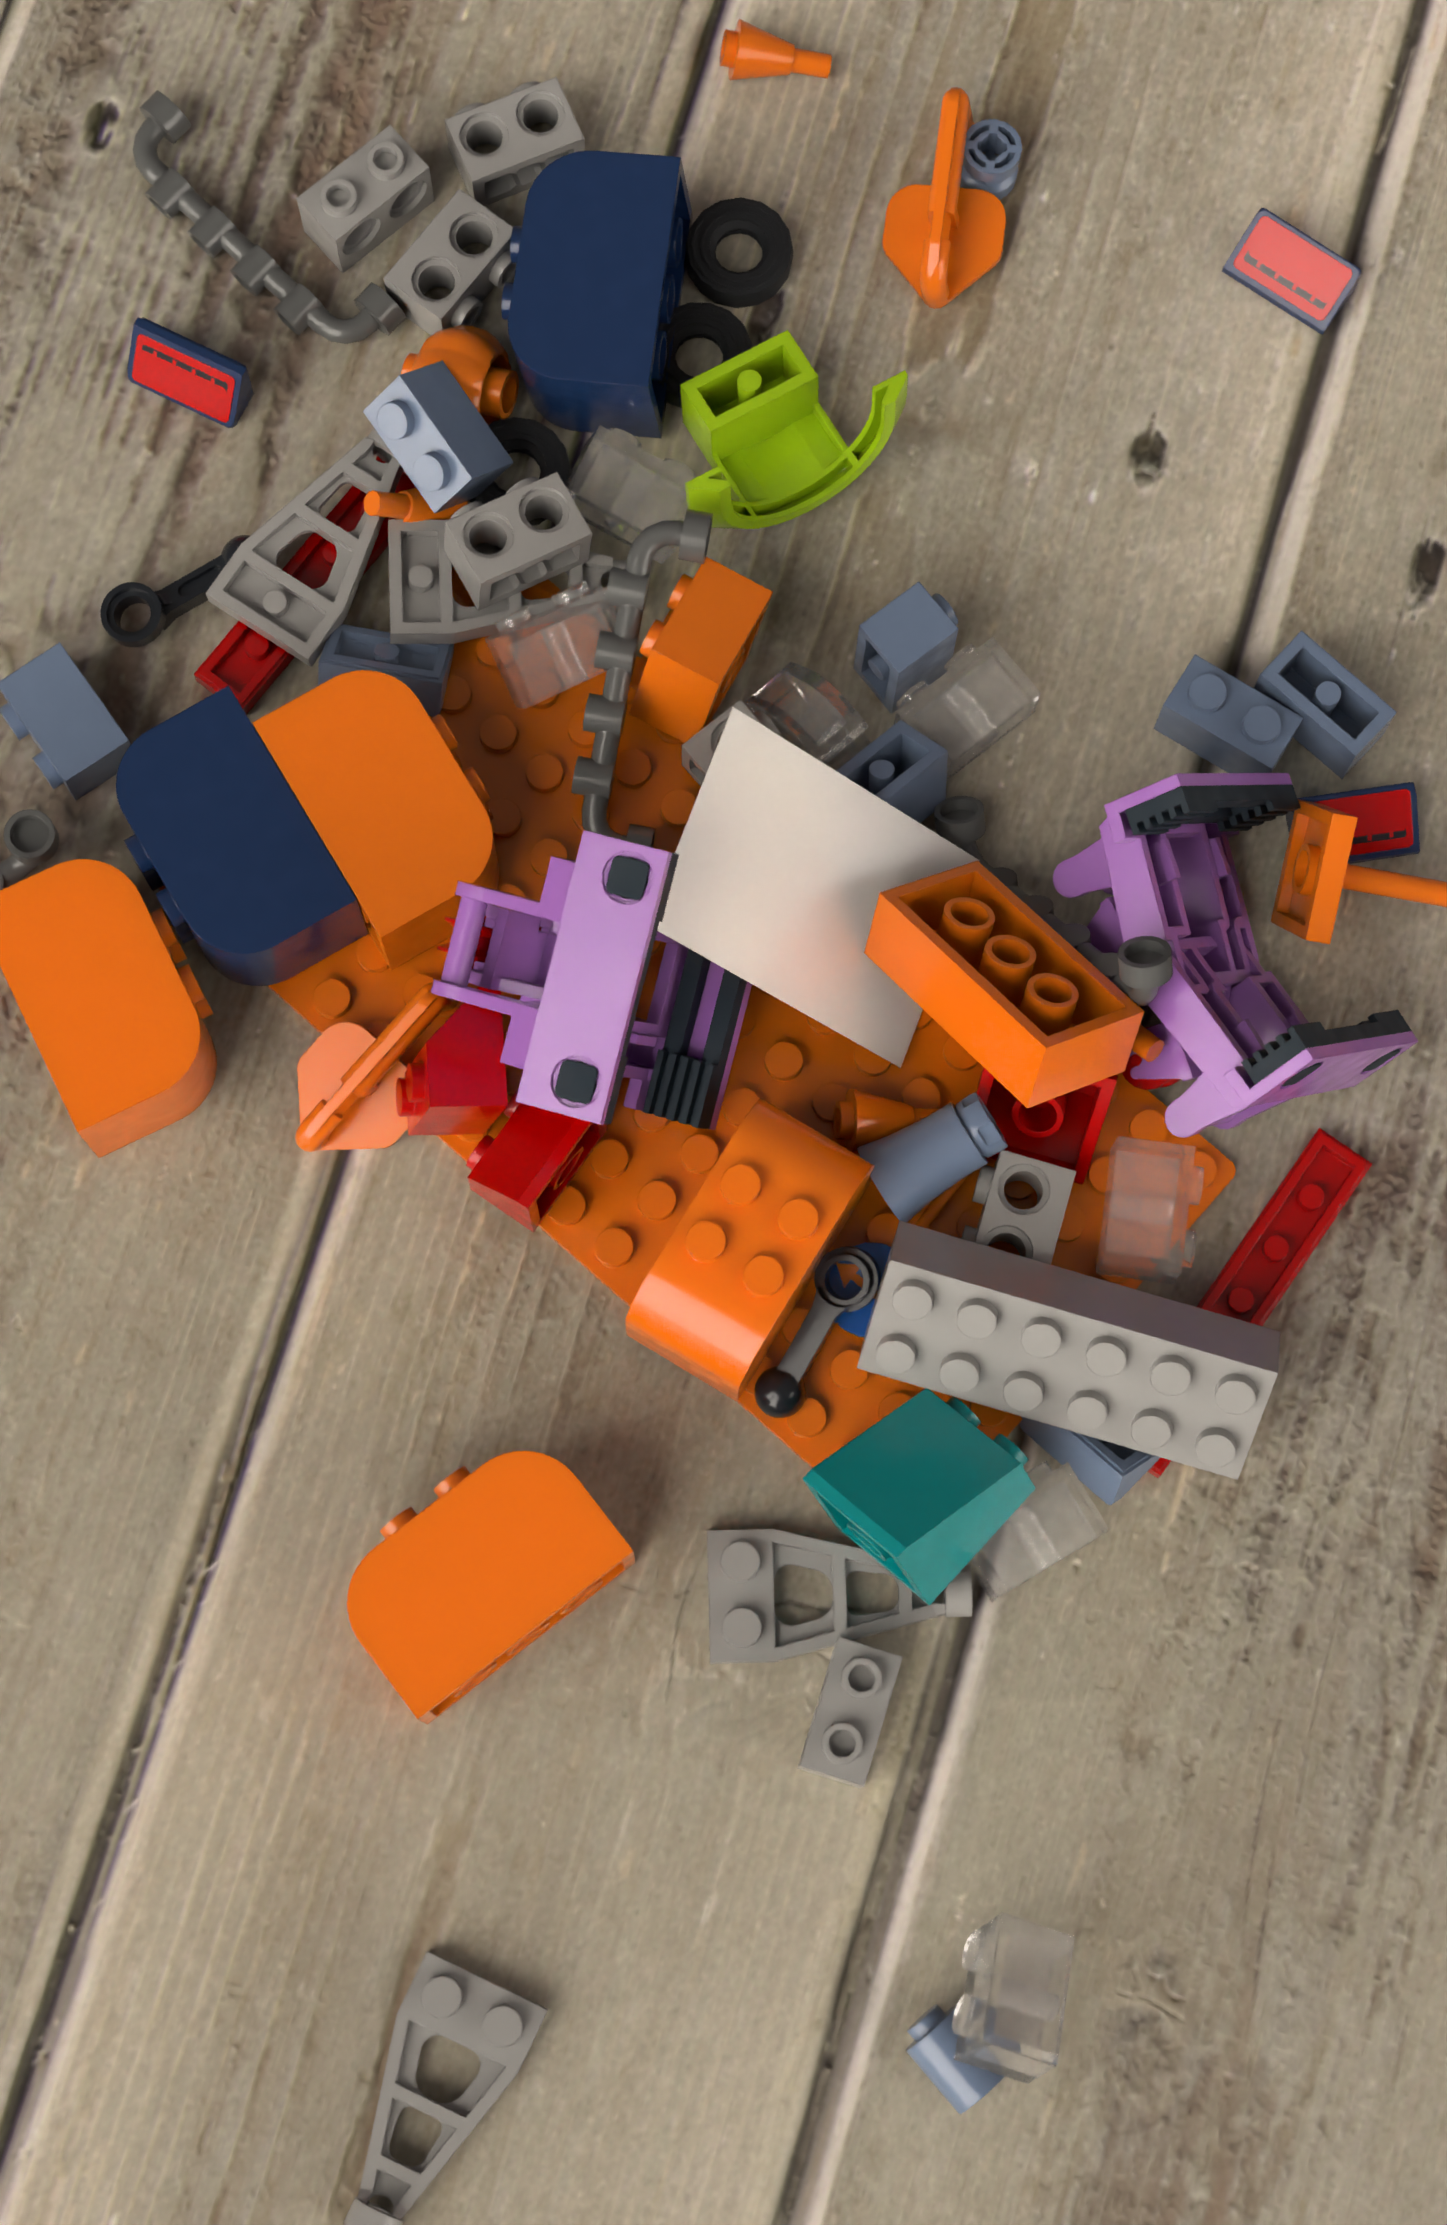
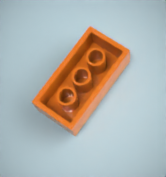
M978 860L880 892L864 953L1027 1109L1125 1071L1145 1011Z

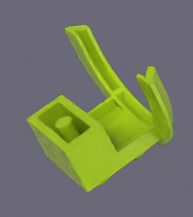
M788 330L680 384L683 424L712 467L711 470L685 483L688 509L713 513L712 528L758 529L789 521L823 504L860 476L884 448L906 403L908 374L904 370L872 387V405L869 418L861 433L849 447L818 402L819 376Z

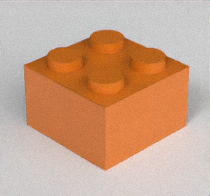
M706 557L704 564H701L694 578L683 574L667 603V608L670 611L663 622L657 619L654 621L639 650V653L643 656L631 676L630 687L637 690L629 714L683 743L712 721L749 657L773 591Z

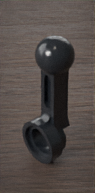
M240 535L232 538L224 546L220 556L159 591L154 592L150 587L137 582H127L116 586L106 595L101 605L100 617L104 629L116 642L126 647H141L151 643L176 618L208 600L205 593L240 544L251 535ZM142 603L150 607V619L144 628L135 632L122 630L121 616L129 606Z
M845 1246L828 1252L822 1258L815 1270L814 1283L816 1293L812 1308L779 1366L767 1369L756 1381L754 1388L755 1400L765 1414L774 1418H786L799 1411L806 1398V1387L803 1380L839 1317L845 1312H852L866 1307L876 1298L881 1282V1271L874 1257L867 1251L854 1246ZM840 1261L854 1263L863 1275V1286L860 1292L853 1298H843L837 1295L831 1288L829 1281L830 1272L834 1265Z

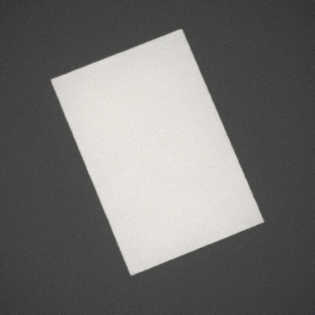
M732 707L676 848L675 854H679L664 917L662 922H659L657 931L901 1068L923 1009L864 953L880 892L977 861L978 859Z

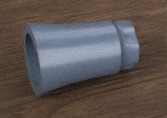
M974 1092L958 1102L956 1106L950 1102L929 1116L891 1135L859 1146L857 1150L861 1158L875 1165L870 1177L898 1220L907 1223L940 1194L964 1177L988 1164L986 1157L999 1153L1007 1148L1008 1144L984 1102Z

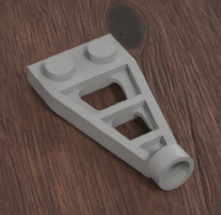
M373 428L368 437L361 440L242 542L205 593L210 603L310 667H312L322 653L325 642L330 638V635L346 619L385 517L370 516L364 511L356 528L347 532L321 516L320 510L335 492L345 484H351L366 494L371 490L395 493L400 477L404 472V469L375 428ZM374 455H377L386 463H381L374 458ZM309 532H315L334 544L337 550L336 560L327 582L316 589H311L277 567V558L280 552L297 537Z
M388 519L390 644H455L598 610H618V607L605 605L607 588H603L601 585V578L609 579L612 567L625 569L627 560H613L611 556L590 552L587 562L565 571L568 574L569 590L563 596L529 600L524 598L521 592L479 611L476 606H462L454 600L452 595V563L444 551L445 521L447 520L404 522L403 519ZM480 543L473 547L479 553L486 555L501 551L500 548L491 543Z
M775 1529L707 1530L710 1664L779 1662L833 1647L838 1637L854 1641L944 1615L945 1617H972V1577L970 1564H967L943 1590L944 1603H938L934 1600L929 1606L863 1549ZM786 1565H795L820 1571L827 1576L833 1588V1602L830 1610L819 1619L791 1626L780 1622L774 1610V1577L780 1568ZM856 1571L891 1576L898 1585V1602L896 1606L886 1612L859 1616L851 1614L847 1609L846 1602L847 1576Z
M426 1951L396 2015L358 2197H355L343 2222L344 2225H403L404 2220L402 2218L519 2073L548 2009ZM436 2035L443 2036L474 2051L480 2060V2070L476 2078L457 2100L450 2103H438L424 2096L416 2083V2071L421 2048L428 2038ZM406 2107H413L439 2120L442 2126L441 2134L425 2160L420 2165L414 2167L395 2160L389 2150L399 2114ZM375 2195L387 2196L393 2203V2213L369 2202L370 2199Z

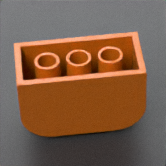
M372 670L346 672L329 679L252 722L254 729L356 897L367 931L391 971L452 936L453 927L444 918L445 916L454 918L457 916L461 896L455 894L458 881L494 890L498 889L499 864L491 826V820L494 817L487 804L491 800L487 789L472 766L462 771L461 761L454 750L458 748L457 741L441 714L430 718L415 693L402 681L391 675Z
M75 859L56 864L0 890V967L77 1132L97 1157L101 1158L183 1119L195 1111L206 1099L216 1077L217 1055L215 1045L203 1019L214 1013L189 963L180 968L177 966V963L186 960L187 957L163 909L159 908L150 912L134 883L114 866L97 860Z
M762 1098L759 1099L733 1134L641 1284L625 1319L627 1336L737 1402L814 1277L815 1270L822 1258L833 1246L870 1185V1174L875 1165Z
M513 1451L488 1460L472 1473L465 1466L459 1468L434 1488L433 1491L438 1496L436 1501L419 1514L412 1507L404 1510L380 1530L385 1540L374 1547L361 1560L352 1576L348 1589L347 1611L355 1636L416 1718L427 1725L635 1563L634 1551L582 1483L568 1467L553 1457L533 1451Z

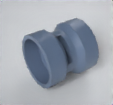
M987 119L973 124L968 129L960 182L961 188L985 190L994 194L999 200L1006 197L1014 188L1022 153V143L1017 131L1007 122Z

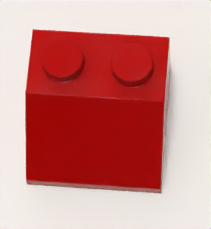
M480 986L477 988L482 991L501 995V991L491 990ZM463 1003L424 1044L413 1062L408 1063L405 1078H398L396 1083L397 1114L399 1117H407L408 1136L485 1134L508 1106L506 1065L500 1062L504 1047L502 1013Z
M983 1067L976 1093L982 1099L1008 1144V1147L1004 1149L1005 1151L1076 1171L1074 1183L1083 1185L1116 1086L1118 1074L1027 1109ZM999 1153L986 1158L996 1160Z
M517 1090L503 1113L510 1119L497 1137L494 1139L487 1134L471 1153L466 1166L472 1171L467 1179L472 1191L534 1233L608 1129L607 1124L599 1125L516 1102Z

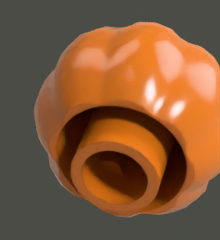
M465 325L439 330L426 339L418 354L410 353L406 357L401 374L443 360L487 425L500 418L507 419L512 413L519 390L518 374L516 371L511 370L508 354L503 345L487 330Z

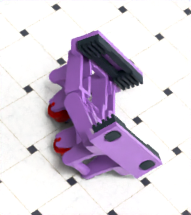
M1289 773L1174 774L1105 804L1107 818L1099 826L1101 838L1077 855L1062 861L1054 870V887L1064 897H1081L1099 890L1114 896L1107 897L1099 903L1101 907L1087 926L1091 934V944L1102 953H1118L1119 947L1124 942L1139 936L1159 937L1171 946L1173 975L1167 983L1159 987L1157 995L1148 1004L1162 1023L1145 1027L1164 1042L1163 1050L1152 1062H1147L1134 1051H1131L1126 1069L1121 1073L1131 1085L1143 1090L1169 1087L1180 1079L1183 1082L1196 1080L1166 1109L1165 1124L1167 1129L1177 1137L1186 1138L1194 1136L1208 1126H1215L1219 1129H1231L1239 1126L1247 1119L1293 1098L1355 1087L1418 1043L1417 1038L1399 1010L1373 1013L1367 1017L1369 1020L1362 1021L1357 1025L1327 1030L1324 1029L1320 1021L1309 1023L1271 971L1265 972L1259 964V957L1228 838L1238 835L1239 831L1250 830L1252 826L1262 825L1264 821L1274 820L1276 816H1283L1288 814V811H1295L1301 808Z
M583 830L576 861L551 856L540 901L458 881L455 894L461 896L457 916L456 918L449 916L444 918L453 927L450 943L437 946L438 950L447 952L441 980H433L430 993L511 1015L500 1062L523 1069L516 1102L599 1125L611 1124L622 1079L626 1077L630 1078L623 1106L642 1110V1112L655 1114V1116L678 1121L682 1124L692 1125V1127L716 1129L752 984L657 931L659 922H662L679 854ZM657 940L666 942L648 1017L645 1020L637 1018L636 1013L654 941ZM468 983L491 990L520 995L521 997L520 1000L467 986Z

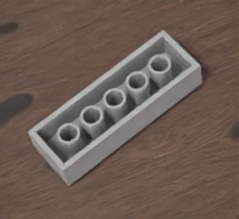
M899 1221L867 1324L857 1368L1238 1480L1278 1376L1280 1331Z

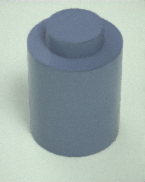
M938 2004L934 2005L907 2030L914 2041L907 2047L906 2052L959 2114L964 2113L981 2100L1010 2070L956 2005L945 2013Z

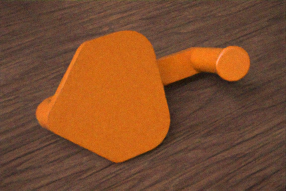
M958 87L948 90L942 99L931 185H909L893 195L886 210L882 240L886 256L924 303L933 309H939L947 305L999 263L1002 257L1006 229L1005 209L1001 201L994 194L980 189L960 188L967 131L975 123L973 122L969 97L962 88Z
M429 983L416 993L378 1037L363 1025L355 1022H341L328 1027L301 1056L297 1064L300 1126L296 1131L295 1141L299 1148L306 1152H315L319 1150L378 1149L394 1145L408 1130L407 1117H399L396 1109L397 1079L405 1078L407 1065L400 1057L437 1016H451L463 1002L430 993L433 983Z

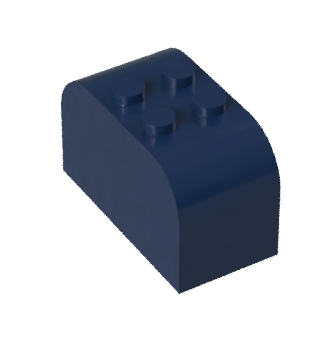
M578 151L562 156L550 163L540 172L530 187L525 205L522 226L515 225L512 229L510 257L511 262L516 264L514 283L505 282L501 312L503 320H508L510 342L533 406L546 420L560 428L578 432L649 438L662 437L667 402V383L664 382L663 387L658 381H662L665 372L667 335L666 331L658 330L659 323H671L673 310L680 306L686 268L685 246L693 219L681 157L608 151ZM674 334L672 341L669 345L668 369L670 367V360L672 359ZM666 372V376H665V378H666L667 380H668V374H669L668 372Z
M229 686L151 728L130 745L121 759L116 776L117 799L134 835L123 841L152 892L162 886L165 887V889L155 895L182 943L186 944L195 939L206 959L220 974L244 985L268 986L277 984L297 975L368 934L356 897Z

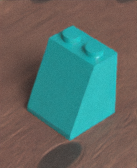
M925 1388L813 1467L803 1477V1481L841 1532L930 1606L1036 1488L1023 1467L1028 1462L1027 1456L1012 1441L1002 1434H998L994 1440L990 1439L977 1428L981 1423L980 1419L963 1402L952 1396L945 1403L933 1392Z

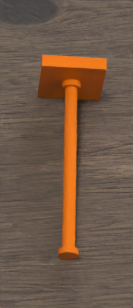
M1298 799L1301 808L1294 811L1271 917L1272 923L1304 940L1330 944L1342 889L1447 907L1446 881L1348 864L1358 817L1321 803Z

